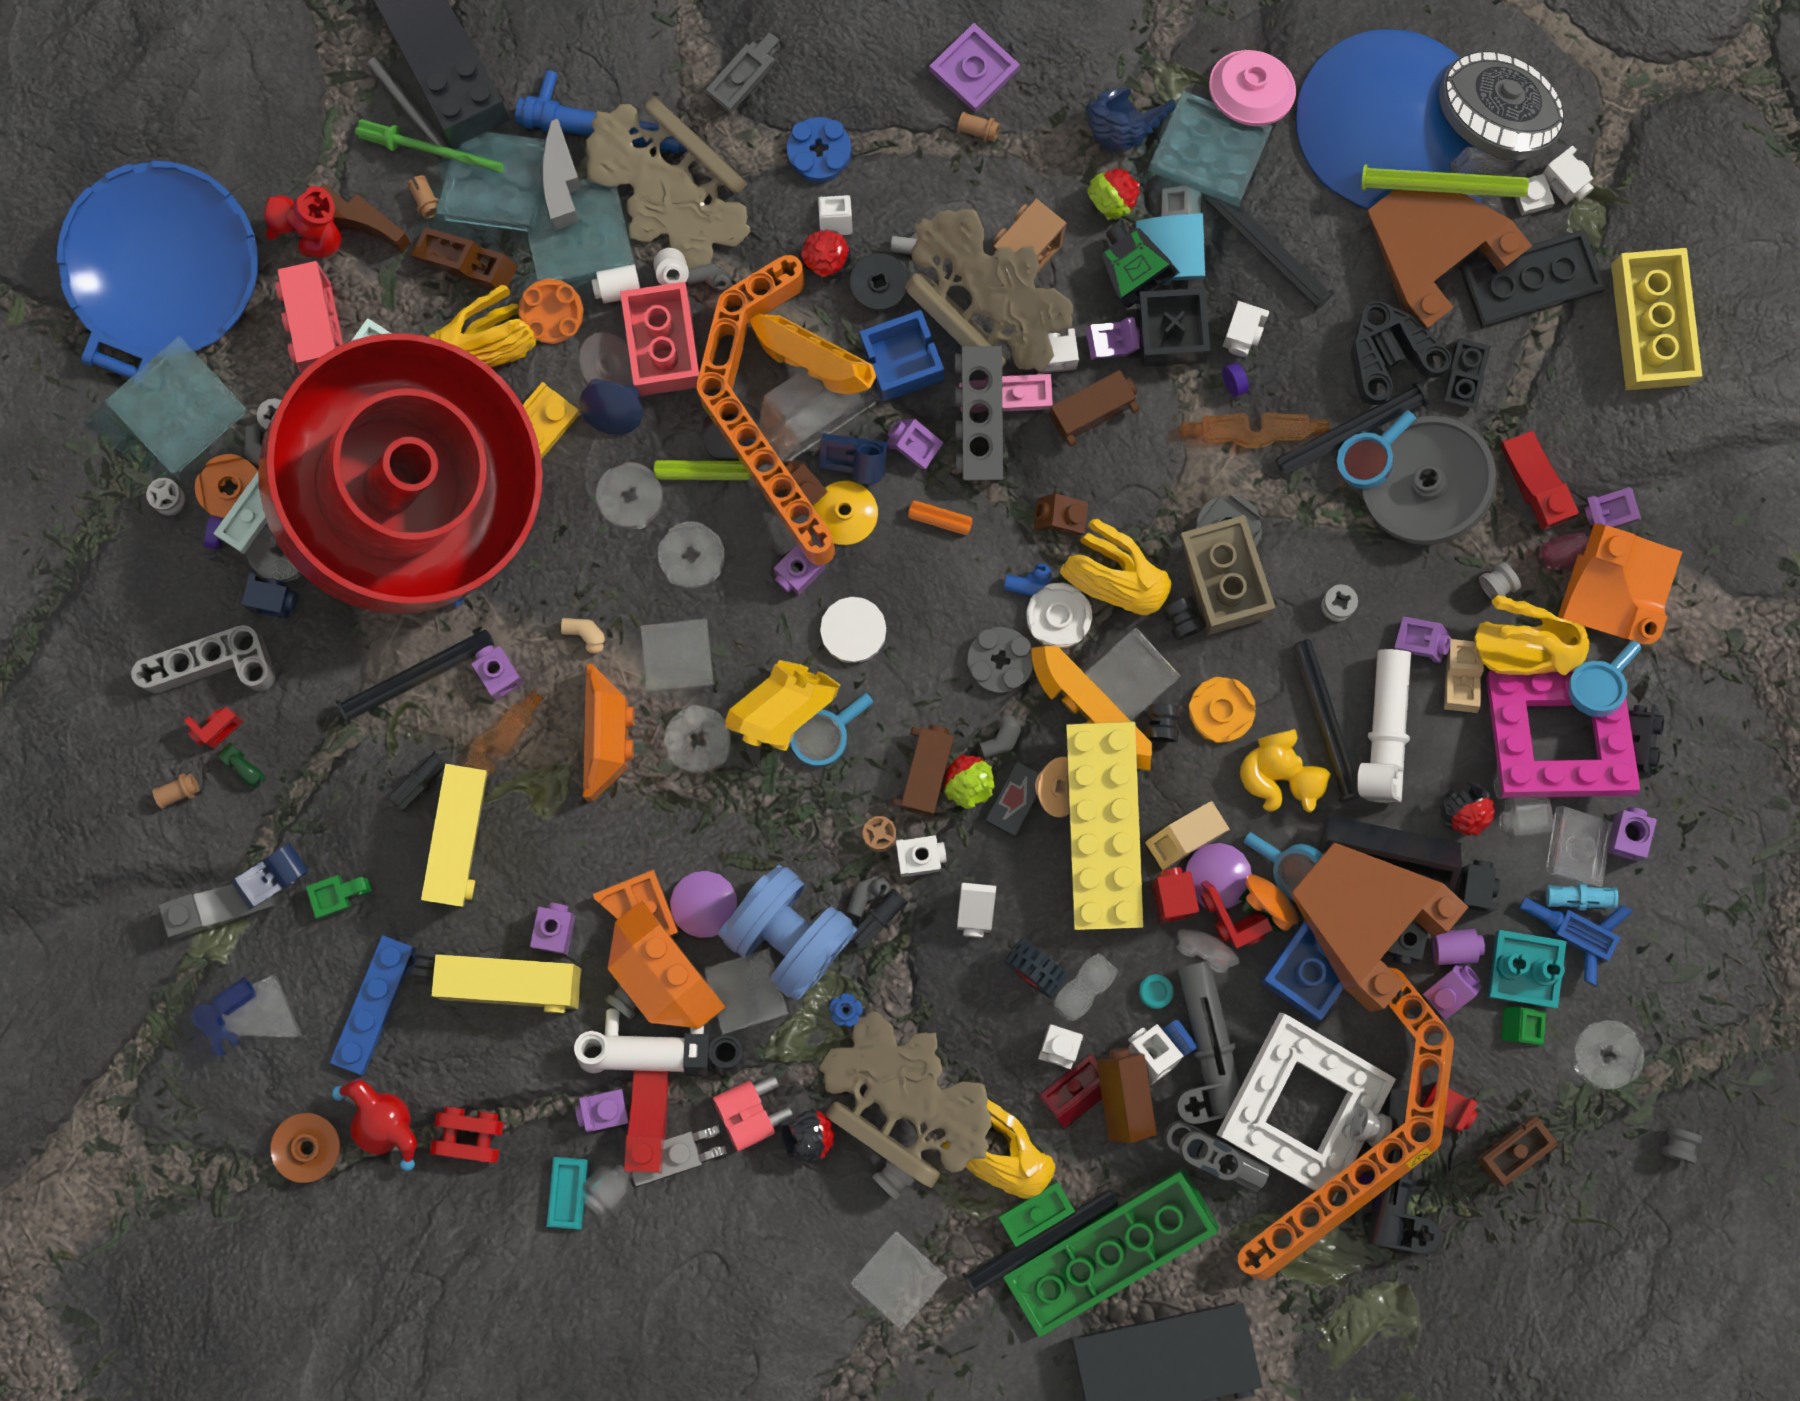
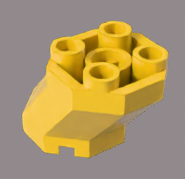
M779 660L777 664H774L770 677L729 709L725 720V727L734 732L744 734L742 740L751 745L761 746L762 742L774 748L787 751L795 731L833 701L841 684L822 672L817 671L816 675L807 672L809 667L802 664Z

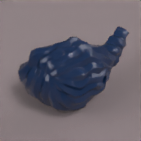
M1130 89L1106 90L1097 97V100H1093L1086 105L1093 138L1099 142L1102 148L1111 152L1130 150L1134 146H1140L1148 134L1153 132L1152 129L1158 127L1160 121L1166 119L1169 113L1175 111V100L1171 99L1166 104L1142 114L1131 105L1128 99L1131 93Z

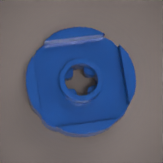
M824 117L810 118L795 124L787 142V155L790 166L794 171L796 170L797 173L801 174L802 178L814 183L829 182L838 177L845 166H848L851 159V142L843 125L837 120ZM818 143L828 148V150L823 151V156L817 157L815 151H810L811 147H815Z

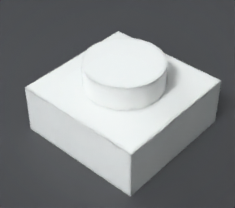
M1545 173L1528 178L1529 189L1526 197H1515L1521 216L1552 208L1555 204Z

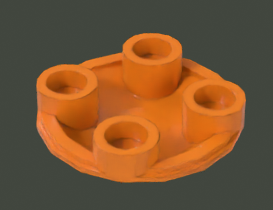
M547 278L533 283L525 290L519 301L518 315L521 321L530 326L536 340L541 343L556 344L568 340L577 332L582 323L583 305L580 296L572 286L561 280Z
M1247 876L1245 885L1250 893L1246 896V900L1254 909L1258 911L1265 909L1273 916L1272 919L1275 924L1284 931H1288L1293 925L1298 923L1299 917L1294 905L1279 887L1259 876Z

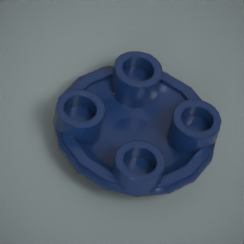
M595 378L582 391L579 399L580 412L586 422L595 429L607 434L622 435L632 432L640 425L643 416L642 405L638 400L640 394L635 387L630 385L622 386L614 382H604L601 379Z

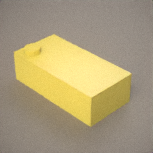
M1687 248L1621 253L1611 263L1626 391L1693 384L1702 377Z
M445 764L421 900L461 907L464 906L465 899L472 900L475 880H470L469 876L488 774L486 770Z
M435 955L432 996L449 1001L544 1007V1012L565 1013V1008L578 1009L582 968L568 963Z

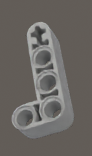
M245 625L237 626L143 658L135 663L131 671L134 683L153 694L167 691L233 667L236 668L240 681L255 691L260 692L269 689L275 680V672L263 637L251 627ZM252 636V646L247 650H241L240 643L243 638ZM215 647H220V657L215 661H209V652ZM183 658H188V668L183 672H177L178 662ZM256 667H262L263 674L261 678L257 681H251V671ZM150 671H155L156 673L151 675L152 681L148 682L146 679L150 677Z

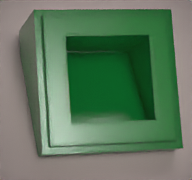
M1505 1007L1503 1010L1502 1040L1544 1045L1546 1011L1523 1007Z

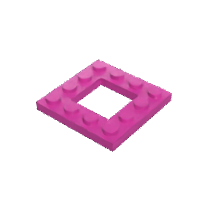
M1488 671L1486 682L1501 797L1637 796L1641 789L1626 698L1620 709L1612 715L1604 717L1591 716L1598 760L1534 761L1527 706H1574L1568 695V682L1574 671H1569L1566 675H1562L1559 672L1533 675L1497 674L1495 671Z

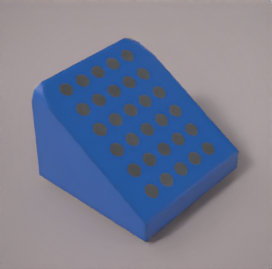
M1179 1020L1172 1021L1162 1029L1182 1053L1183 1057L1196 1049L1195 1046L1197 1045Z

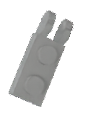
M717 1125L696 1133L688 1132L664 1140L662 1174L632 1173L635 1186L702 1165L703 1161L727 1154L725 1146H717L699 1154L695 1141L704 1138L715 1137L720 1133L719 1126Z

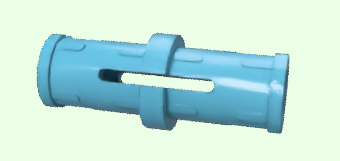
M1578 884L1577 887L1547 885L1546 888L1547 907H1577V910L1586 911L1587 908L1617 909L1619 896L1618 890L1615 887L1594 888L1587 887L1586 884Z

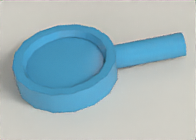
M1631 640L1611 664L1594 660L1585 662L1577 667L1568 682V695L1571 703L1579 711L1594 717L1609 716L1619 710L1627 696V682L1621 672L1641 650L1640 644Z

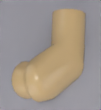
M562 618L561 634L581 636L586 642L585 649L590 653H599L603 650L604 633L593 621L588 619Z

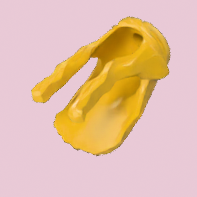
M500 285L487 296L477 298L469 306L463 308L448 325L428 336L458 346L473 354L490 367L523 358L536 345V339L530 326L520 319L508 320L501 325L495 326L503 320L518 315L519 305L513 303L490 311L485 317L473 321L466 328L464 334L461 333V328L466 319L510 295V290L505 285Z
M1092 519L1088 526L1109 541L1095 537L1090 533L1085 534L1080 541L1104 556L1117 561L1123 571L1110 569L1085 555L1078 554L1068 557L1065 564L1061 566V575L1072 586H1075L1087 595L1122 607L1126 611L1142 616L1158 611L1167 599L1171 589V580L1167 572L1157 569L1146 560L1142 551L1129 536L1118 532L1114 527L1103 523L1099 519ZM1117 546L1131 553V556L1120 550Z
M1497 595L1492 599V604L1496 609L1541 619L1543 624L1530 627L1525 625H1498L1486 621L1479 624L1476 636L1474 637L1476 642L1475 650L1478 651L1482 664L1497 674L1533 675L1559 672L1562 675H1566L1569 671H1574L1584 663L1590 644L1583 625L1556 617L1546 609L1536 607L1525 601L1517 602L1501 595Z
M988 1099L986 1107L990 1112L992 1127L1003 1133L1007 1138L1011 1156L993 1155L986 1151L985 1159H971L965 1168L974 1173L976 1177L990 1183L992 1186L1003 1189L1008 1194L1024 1199L1040 1195L1054 1176L1055 1163L1052 1157L1041 1153L1031 1143L1026 1130L1018 1119ZM949 1141L942 1143L944 1149L949 1148Z

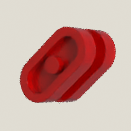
M444 1106L443 1113L436 1112L434 1126L444 1127L442 1141H431L429 1154L498 1163L500 1149L490 1148L492 1134L502 1136L504 1122L498 1121L499 1114L478 1111L477 1118L464 1116L465 1109ZM458 1129L478 1132L476 1146L456 1143Z

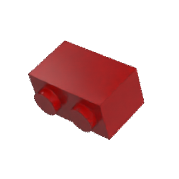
M1181 867L1161 871V874H1158V877L1151 884L1159 924L1189 919L1199 913L1191 871L1182 873Z

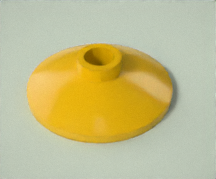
M839 481L825 487L828 492L813 507L830 530L834 544L848 546L866 539L874 530L878 518L877 504L870 491L864 486L851 481ZM847 505L851 508V512L848 515H841L838 511L839 508Z

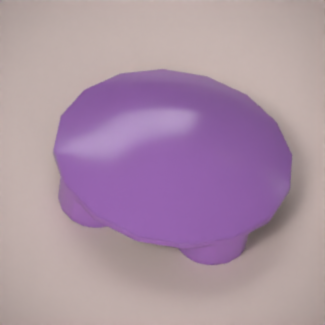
M1223 843L1207 844L1197 850L1186 865V872L1191 871L1197 902L1203 908L1206 907L1200 897L1204 893L1200 883L1206 880L1215 886L1225 909H1229L1242 902L1238 899L1247 889L1245 882L1247 876L1252 875L1251 866L1246 857L1235 847Z
M710 871L694 872L682 878L674 888L670 900L671 914L677 926L685 933L698 938H714L737 909V895L730 882L720 874Z

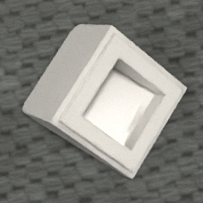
M850 196L818 197L820 230L838 231L841 235L852 234Z

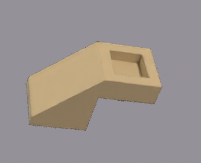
M1211 801L1171 823L1145 843L1161 869L1165 870L1191 852L1210 844L1230 829Z

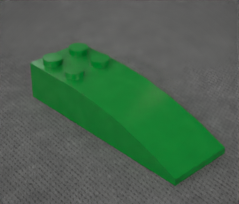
M1182 1167L1006 1274L1003 1278L1040 1338L1217 1234L1220 1226L1185 1168Z

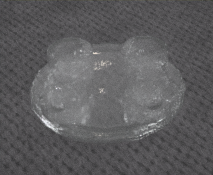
M1182 929L1178 931L1177 936L1180 941L1177 949L1183 954L1190 957L1198 955L1208 960L1207 965L1220 973H1226L1228 967L1239 964L1238 956L1219 938L1198 930Z

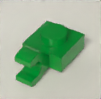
M339 875L306 886L316 919L350 909L351 906L348 898L372 891L368 878L359 877L343 884L342 878Z

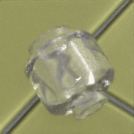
M603 1164L584 1182L583 1192L585 1195L582 1197V1200L593 1212L601 1217L604 1214L615 1215L634 1194L630 1183L633 1177L630 1173L624 1171V1167L619 1164L615 1168Z

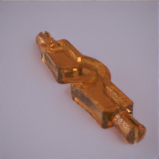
M1267 412L1261 417V431L1253 432L1250 429L1248 416L1245 413L1204 416L1201 423H1181V436H1202L1203 442L1234 441L1244 447L1260 448L1270 445L1276 440H1306L1310 433H1325L1330 430L1329 419L1309 420L1308 414Z
M532 690L521 706L516 703L513 704L494 728L484 731L474 740L468 751L467 762L463 767L486 770L488 779L495 772L496 766L490 759L486 758L485 751L490 747H494L505 755L512 752L524 731L534 720L531 713L544 698Z

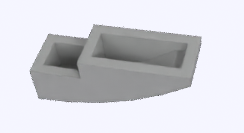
M558 119L551 121L543 157L545 200L555 230L579 223L570 193L582 189Z

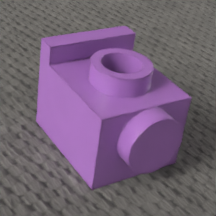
M797 544L774 567V572L777 575L774 580L787 593L793 590L799 596L826 569V564L816 565L811 563ZM794 563H801L804 567L801 572L796 573L791 570V566Z
M490 645L476 653L475 657L477 660L471 664L496 701L524 684L500 646L494 649ZM498 663L500 665L499 671L495 674L489 673V667Z

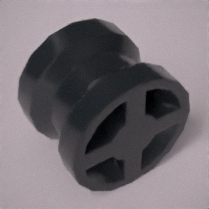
M412 947L411 955L413 962L408 967L407 975L433 979L435 955H445L446 953Z

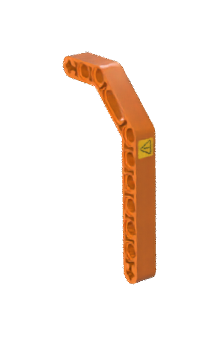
M784 255L733 285L720 295L697 380V391L703 408L806 558L813 564L824 565L829 563L835 555V546L830 530L733 392L749 324L751 323L750 318L757 314L770 312L804 289L805 277L801 261L795 256ZM762 289L768 290V292L764 295L755 294L756 292ZM734 306H739V307H741V308H740L738 311H736V312H729V311H728L731 307H734ZM726 335L734 336L727 363L722 366H715L714 361L721 338ZM712 389L720 390L717 395H706ZM729 414L738 415L732 421L723 420ZM746 439L755 440V442L750 446L741 445V443ZM764 464L773 465L767 472L758 471L759 467ZM783 489L791 491L784 498L775 496L778 491ZM799 515L809 517L806 522L801 524L793 522ZM813 534L821 546L824 545L823 547L819 548L817 545H813L811 538Z
M1396 968L1390 969L1406 983L1401 988L1404 996L1400 999L1395 996L1388 1006L1416 1039L1405 1123L1243 1246L1238 1254V1264L1240 1269L1253 1279L1266 1280L1430 1156L1441 1144L1454 1039L1444 1023L1410 981ZM1422 1007L1419 1017L1415 1019L1407 1018V1013L1411 1008ZM1437 1032L1443 1033V1039L1439 1044L1428 1045V1039L1432 1034ZM1430 1066L1439 1067L1435 1101L1430 1107H1420L1419 1102L1424 1071ZM1422 1128L1431 1129L1430 1137L1426 1141H1415V1135L1418 1130ZM1392 1150H1403V1156L1399 1162L1388 1163L1387 1157ZM1367 1170L1375 1171L1374 1180L1370 1184H1360V1177L1363 1172ZM1339 1191L1347 1192L1345 1203L1340 1206H1333V1196ZM1318 1212V1223L1313 1227H1306L1305 1219L1308 1214ZM1285 1233H1290L1292 1240L1289 1246L1279 1249L1277 1244L1279 1237ZM1267 1246L1276 1254L1274 1257L1269 1255L1270 1252L1265 1249ZM1255 1256L1260 1257L1259 1262L1261 1266L1259 1268L1254 1267L1253 1258Z

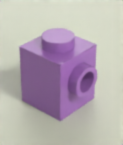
M549 902L548 908L538 907L530 944L531 948L568 956L576 917L573 913L568 912L569 906Z

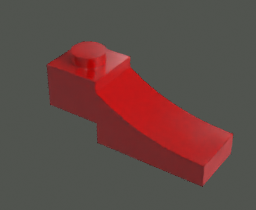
M1534 431L1501 443L1500 446L1526 504H1531L1542 531L1573 520L1579 514L1566 483L1563 484L1552 468Z
M634 1071L628 1135L626 1136L624 1171L627 1173L662 1174L664 1140H666L668 1071Z

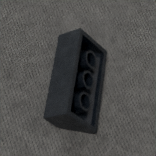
M1330 815L1327 816L1319 842L1318 850L1322 854L1325 853L1332 843H1337L1441 882L1452 892H1454L1462 869L1461 843Z

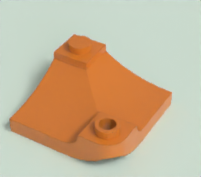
M1594 523L1584 555L1578 554L1558 617L1630 641L1634 640L1642 644L1656 642L1661 637L1668 616L1665 614V604L1682 551L1649 541L1608 525ZM1649 622L1650 630L1646 633L1645 625Z

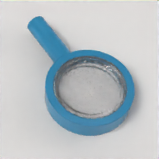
M865 692L838 715L827 710L819 711L795 731L791 747L796 757L804 764L812 767H825L836 762L844 753L847 745L845 725L873 704L872 698Z
M1252 832L1246 836L1243 842L1274 863L1273 874L1275 882L1287 897L1293 901L1294 899L1290 894L1291 891L1323 855L1316 848L1305 844H1296L1281 852Z

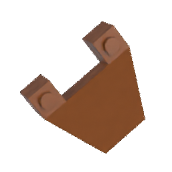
M1394 189L1367 210L1401 308L1404 312L1415 316L1426 328H1429L1454 308L1434 281L1479 247L1495 269L1500 272L1532 247L1511 219L1461 193Z
M1337 843L1331 844L1290 893L1344 989L1369 1012L1385 1009L1406 984L1380 959L1409 924L1415 920L1431 936H1436L1449 932L1468 909V906L1443 883Z

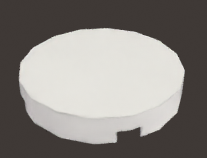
M1066 583L1048 584L1030 599L1026 611L1027 627L1033 638L1043 646H1058L1060 649L1070 648L1080 643L1089 631L1092 622L1091 604L1075 586Z
M848 597L838 600L827 609L822 617L820 633L823 645L831 656L841 662L860 663L868 661L880 651L885 642L886 624L883 614L875 604L865 598Z

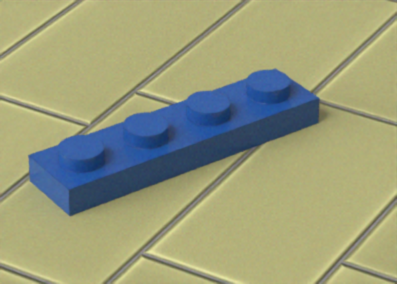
M382 935L331 1058V1064L364 1076L411 962L412 946Z

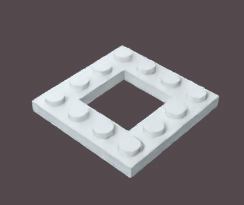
M1279 1012L1216 1135L1311 1190L1316 1191L1355 1161L1364 1141H1355L1350 1136L1353 1117L1362 1107L1368 1108L1373 1111L1374 1115H1378L1396 1079L1297 1020ZM1296 1062L1347 1091L1317 1151L1266 1123ZM1339 1192L1333 1196L1332 1201H1335Z

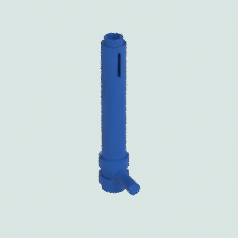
M545 71L538 97L527 96V98L520 97L518 99L515 122L522 124L523 128L533 130L535 127H539L542 132L548 133L551 121L558 119L564 133L589 137L594 132L592 120L595 118L596 112L562 106L558 101L551 100L557 79V73L554 71ZM639 121L640 128L656 131L659 128V124ZM633 127L629 130L630 135L637 134L638 130ZM673 136L665 138L660 143V151L680 155L681 152L687 153L688 151ZM644 137L633 140L632 144L633 146L644 148L653 141L650 138L647 142Z

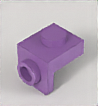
M1134 317L1126 318L1121 322L1095 324L1085 328L1091 360L1124 357L1140 348V331L1136 326Z
M1630 487L1604 496H1591L1587 498L1589 506L1585 507V512L1591 526L1596 523L1617 528L1641 520L1635 496Z
M1455 964L1448 973L1425 990L1422 995L1447 1020L1472 1000L1482 986L1479 983V977L1470 967Z

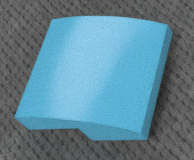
M1203 213L1169 215L1136 221V229L1140 228L1180 272L1163 285H1170L1171 280H1204Z

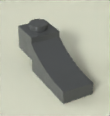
M233 884L201 893L189 894L159 905L167 935L172 939H178L207 928L214 929L276 907L272 896L250 910Z

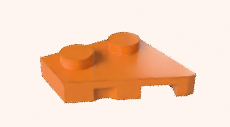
M654 870L593 894L594 899L616 919L621 918L639 902L643 901L670 936L679 934Z

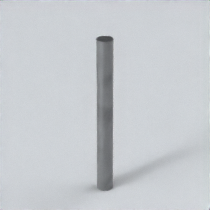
M377 56L372 57L367 65L429 143L450 148ZM441 156V158H442L444 161L450 159V158H446V157H442V156Z

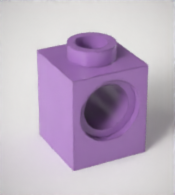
M1627 807V810L1616 813L1606 853L1637 862L1646 859L1657 819L1648 817L1647 811L1634 807ZM1627 824L1633 825L1637 829L1638 838L1636 841L1630 840L1625 832Z

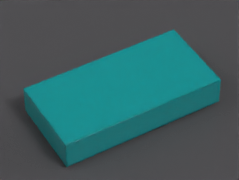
M553 1157L546 1227L582 1229L589 1160Z

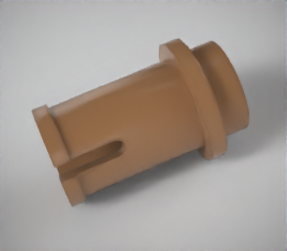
M962 112L957 131L983 138L985 143L989 141L995 142L999 133L1000 123L995 122V118L992 117L990 120L967 112Z
M423 175L414 177L418 185H415L412 179L409 180L407 187L418 205V214L425 219H432L441 213L440 207L442 203L439 198H435L426 177Z
M182 773L179 775V779L154 788L152 793L157 805L163 809L186 797L189 799L194 798L195 793L199 792V785L192 774L185 775Z

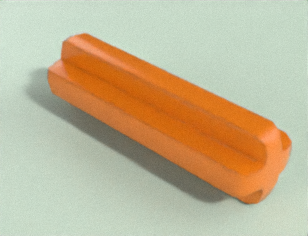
M916 500L912 501L908 511L910 519L963 535L969 534L973 522L970 516Z

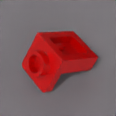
M227 706L223 710L218 709L207 718V725L204 727L190 716L184 720L190 727L187 734L199 746L205 743L213 749L244 722Z
M1438 1081L1434 1082L1424 1100L1423 1108L1430 1107L1434 1103ZM1448 1088L1443 1126L1453 1132H1462L1464 1128L1468 1130L1478 1113L1474 1110L1477 1102L1473 1099H1467Z

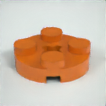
M223 454L210 459L205 464L207 467L203 469L201 475L198 474L195 481V494L199 504L210 515L223 517V519L258 472L248 460L235 454ZM232 480L234 485H238L232 495L221 491V488L226 487V481Z

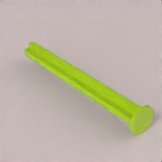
M1364 164L1362 191H1366L1367 188L1526 197L1529 189V180L1526 177L1369 168L1367 164Z

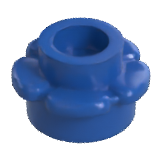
M843 993L839 998H834L829 1005V1011L832 1013L831 1020L838 1026H854L859 1020V1015L863 1012L861 1002L855 1000L854 995L849 993ZM844 1007L849 1008V1012L846 1014L842 1011Z

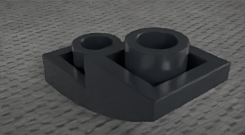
M1461 338L1457 339L1446 384L1444 402L1472 409L1477 408L1491 346Z

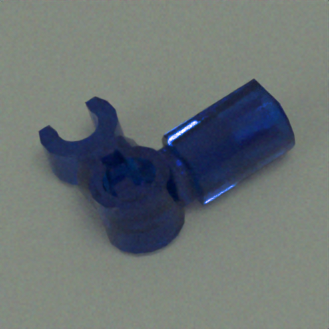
M244 977L215 996L214 1003L201 1004L192 1012L193 1024L201 1029L206 1037H211L212 1050L218 1057L226 1054L221 1046L224 1038L229 1039L234 1047L241 1044L238 1035L232 1031H227L225 1028L227 1024L222 1015L229 1016L257 996L250 982Z

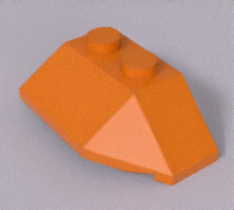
M586 664L583 798L587 802H594L628 769V760H633L634 741L628 740V727H634V707H629L626 697L593 664Z
M643 901L639 902L615 922L608 970L650 1023L700 1029L726 1008Z

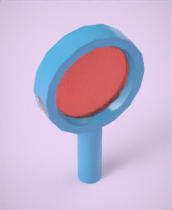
M1406 410L1381 436L1375 433L1364 432L1353 435L1346 440L1339 449L1337 456L1338 469L1343 479L1351 486L1359 489H1370L1384 483L1393 472L1395 463L1390 445L1416 420L1414 414Z

